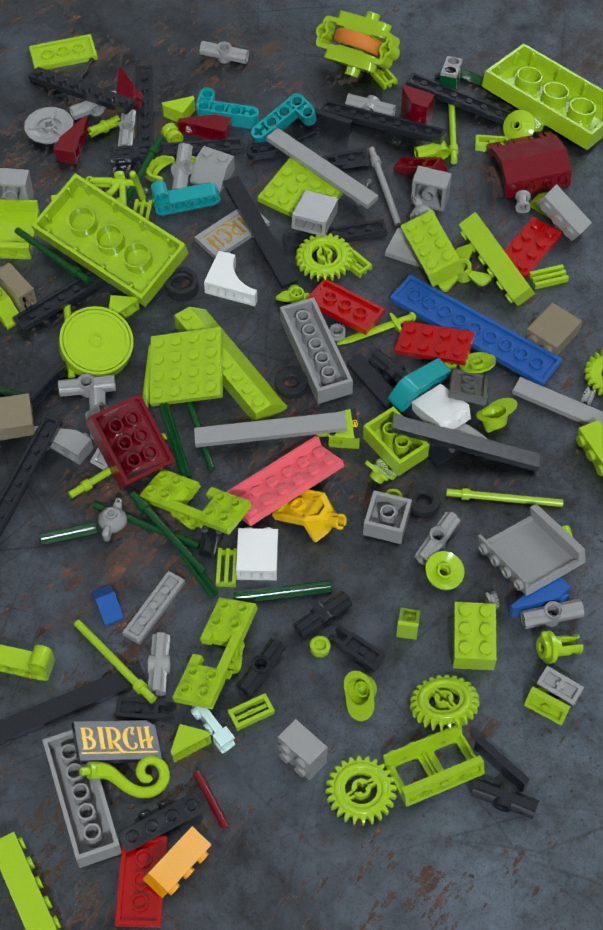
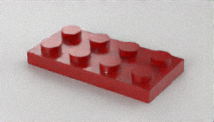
M532 217L504 251L526 280L529 272L537 267L561 238L562 232Z
M328 279L323 280L306 298L314 297L322 313L364 335H367L385 314V308Z
M404 321L394 351L397 355L428 360L439 358L442 362L466 366L475 333Z
M158 836L130 852H126L122 845L115 918L116 927L161 928L163 898L143 878L167 854V836Z

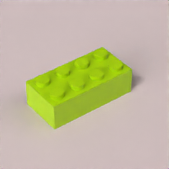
M433 210L401 225L404 236L432 287L464 272L461 260Z

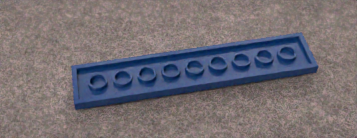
M409 275L390 297V302L408 312H414L418 318L431 325L474 332L473 349L492 354L498 363L538 385L544 386L562 363V358L412 275Z

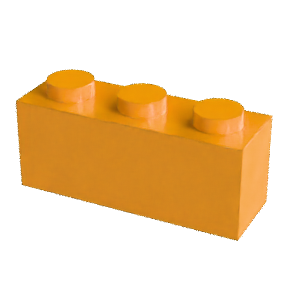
M192 826L143 880L161 898L167 893L172 895L180 887L177 882L182 877L186 880L195 870L192 867L197 861L200 864L209 855L206 850L211 844Z

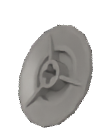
M44 107L28 116L25 121L24 130L27 136L35 142L54 144L58 142L59 137L73 126V119L64 109Z

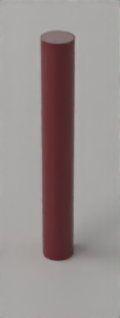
M200 770L196 771L193 776L221 829H228L230 825Z

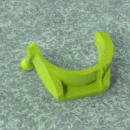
M159 156L153 159L146 170V179L151 182L163 181V178L157 176V174L165 166L176 163L173 156Z

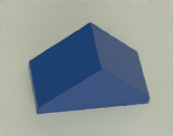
M110 584L91 591L105 626L124 619L115 591Z

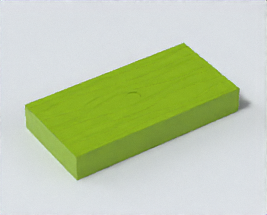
M522 44L485 71L482 83L483 88L516 108L529 112L534 118L542 121L546 126L584 149L588 150L603 138V89L526 44Z
M76 173L31 225L38 237L124 294L136 297L144 307L147 306L165 284V281L189 254L185 243Z

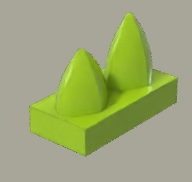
M532 687L524 703V706L561 726L571 707L563 699H556L550 696V692L542 687Z

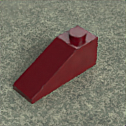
M119 67L117 93L136 100L137 105L133 110L142 108V92L138 90L123 68Z
M218 114L179 118L178 127L179 131L183 134L209 140L225 139L229 137L232 131L231 117Z
M88 116L81 118L59 137L58 143L54 145V154H56L58 162L77 164L88 134Z
M401 157L393 167L394 171L414 178L418 166L449 173L442 157Z

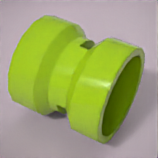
M168 123L162 128L161 133L168 143L183 141V135L178 131L174 123Z

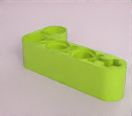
M0 645V672L42 681L49 680L55 663V658L50 648L43 645H35L33 651Z

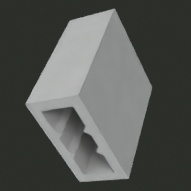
M305 190L292 214L291 228L325 237L337 213L338 198Z

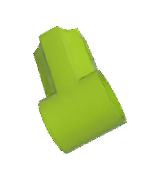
M444 140L441 145L430 143L414 147L415 157H442V159H445L450 154Z

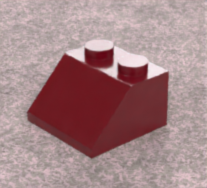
M403 85L401 112L405 119L429 125L433 116L435 94Z

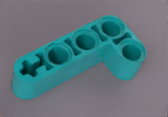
M203 88L200 91L196 103L197 116L218 114L231 117L232 126L252 129L259 123V110L256 107L215 101V92L211 88Z
M293 94L252 128L251 135L254 142H266V137L277 128L280 130L285 129L297 118L307 126L313 125L317 120L314 107L301 94Z
M161 180L151 184L152 200L158 215H168L213 206L221 200L217 185L213 182L167 190L165 182Z
M438 358L402 378L389 395L388 400L400 412H403L417 396L445 381L450 376L452 370Z

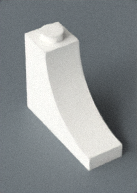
M218 251L204 281L205 293L255 306L257 303V290L246 286L236 276L235 255L229 252Z

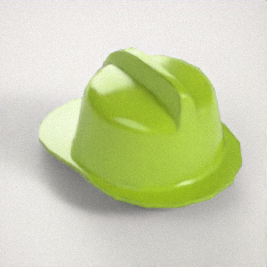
M513 398L498 399L478 411L476 417L482 421L488 433L503 428L507 424L508 415L517 408V401Z
M354 670L349 672L344 679L346 705L352 718L357 721H365L373 714L377 685L368 674Z

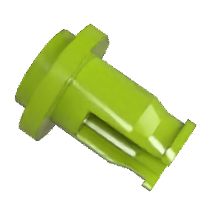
M548 630L541 632L536 642V650L544 663L553 664L560 656H569L574 653L577 655L581 654L583 644L573 645L576 639L580 638L579 634L555 636L552 631Z

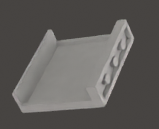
M537 504L530 507L531 516L486 540L481 534L478 535V549L481 554L486 555L494 567L497 566L506 579L509 578L518 591L521 590L526 596L586 563L585 548Z

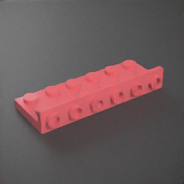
M314 436L231 488L227 493L250 501L252 507L242 520L249 526H252L343 468L344 463L339 457L321 446L319 437Z

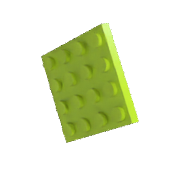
M290 157L258 195L257 200L292 217L305 190L336 197L338 200L343 193Z
M221 327L151 336L150 405L152 407L159 406L161 403L176 404L223 398V329Z

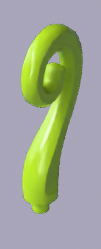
M153 755L142 758L135 769L137 778L143 783H150L153 780V777L145 772L148 765H154L158 769V780L155 784L146 787L135 785L116 768L104 762H87L86 767L79 768L80 776L87 775L89 780H109L122 791L136 798L157 796L165 790L170 780V770L166 762L162 758Z

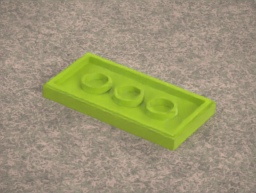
M91 34L29 46L34 69L41 67L48 70L88 62L90 58L98 60Z

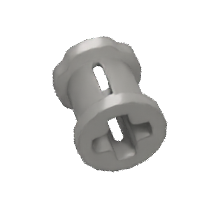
M526 190L518 191L515 194V199L517 200L515 208L518 213L530 211L529 200L531 195Z

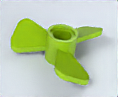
M468 244L455 250L465 271L438 284L443 292H448L457 281L467 283L472 280L479 286H485L492 280V277L487 273L472 271L469 259L473 252V246Z

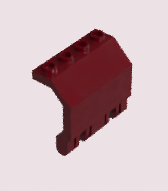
M551 131L538 134L537 139L530 135L506 140V145H502L501 142L486 145L489 156L491 158L495 157L502 168L504 195L506 198L515 197V194L521 190H526L531 194L550 190L556 184L559 187L571 185V167L566 147Z

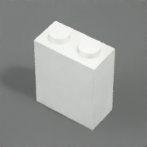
M441 384L411 402L412 410L423 422L454 430L471 419L469 405L464 401L448 398L449 390Z
M252 527L238 528L237 580H277L278 529L270 527L263 529H254Z

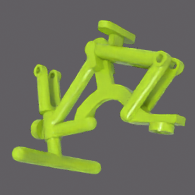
M123 171L115 172L114 178L86 177V180L96 187L109 188L106 193L110 196L119 189L120 197L116 200L126 206L127 186H135L140 200L146 199L143 187L135 171L129 172L131 179L125 178Z

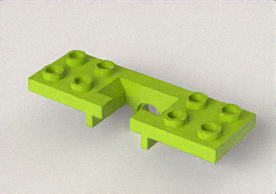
M161 469L139 495L143 500H147L149 504L169 511L172 517L177 518L189 529L194 530L196 527L202 528L205 525L228 535L252 507L250 501L213 487L206 493L211 501L203 511L190 507L187 504L200 489L199 482L165 469Z
M219 597L200 640L202 644L226 646V649L217 668L202 666L204 662L203 656L192 654L172 697L174 702L213 709L225 680L231 679L232 674L238 673L241 669L242 655L245 647L243 640L258 609L256 603Z

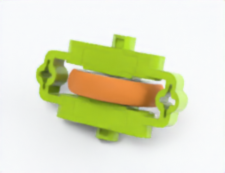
M340 10L338 18L326 16L323 23L316 29V35L318 36L316 45L326 50L324 58L346 66L344 74L357 79L360 71L375 74L377 66L384 69L390 68L393 61L398 59L400 55L398 48L400 39L390 33L392 26L379 21L380 15L371 11H367L364 17ZM334 41L336 44H338V46L331 44L330 42Z

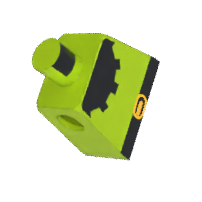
M356 408L344 410L347 431L316 434L317 437H327L329 447L359 449L360 437Z

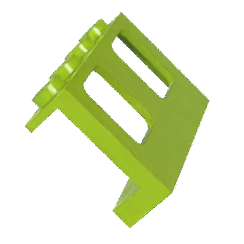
M461 723L460 729L455 725L452 726L450 731L447 727L442 732L430 734L426 738L410 742L404 747L391 750L383 755L385 770H390L391 774L389 777L395 778L393 784L397 787V791L406 807L485 774L484 761L480 755L476 757L462 734ZM455 743L467 761L444 770L434 752ZM417 759L428 777L405 786L395 768Z

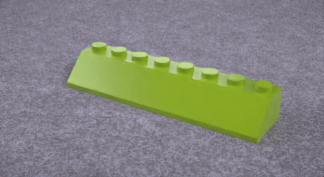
M188 307L174 315L176 329L179 332L220 327L206 309ZM223 331V386L252 421L268 420L287 409V405Z

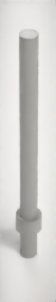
M370 147L368 151L371 157V165L375 168L396 227H399L402 223L381 168L380 157L377 156L375 148Z

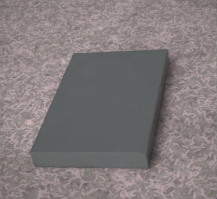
M452 368L448 398L485 406L487 401L488 375L468 373L461 369Z

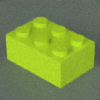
M393 406L363 426V439L396 475L400 476L428 457L429 444L426 441L391 432L394 414L402 416Z
M455 602L453 609V668L494 670L497 660L496 604Z

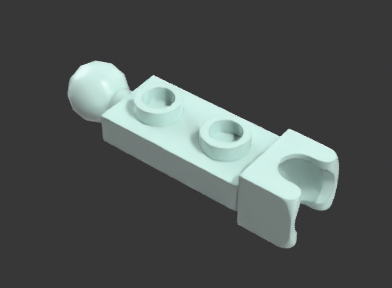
M192 706L191 713L196 720L200 719L204 723V730L209 731L210 735H213V742L222 754L235 746L233 741L235 737L227 726L222 728L207 708Z

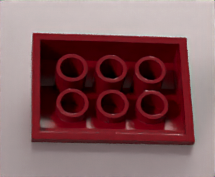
M141 394L102 410L85 421L120 490L175 462Z

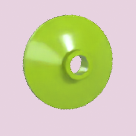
M525 110L513 111L504 121V135L509 136V140L533 135L536 126L534 117ZM516 123L520 124L518 128H515Z
M475 352L469 354L466 366L459 365V367L468 373H483L495 366L496 358L492 354Z
M439 551L431 555L427 560L425 573L429 582L436 588L451 590L462 582L464 566L455 554ZM440 570H444L446 575L443 576Z

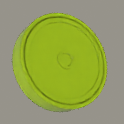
M99 306L85 307L75 311L65 320L60 331L59 352L62 360L66 362V366L75 374L81 376L87 373L93 377L116 375L125 368L130 360L133 349V334L126 320L115 311Z

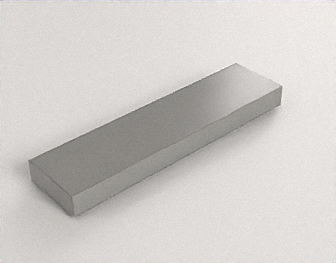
M168 571L122 632L123 636L140 645L184 586L185 580Z

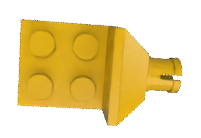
M313 490L305 491L275 510L272 514L275 520L304 526L313 542H318L329 533L332 527L339 530L343 529L347 521L344 514L336 513L325 493Z

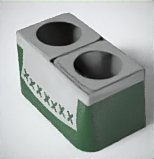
M447 56L440 74L439 83L457 90L461 79L463 59Z

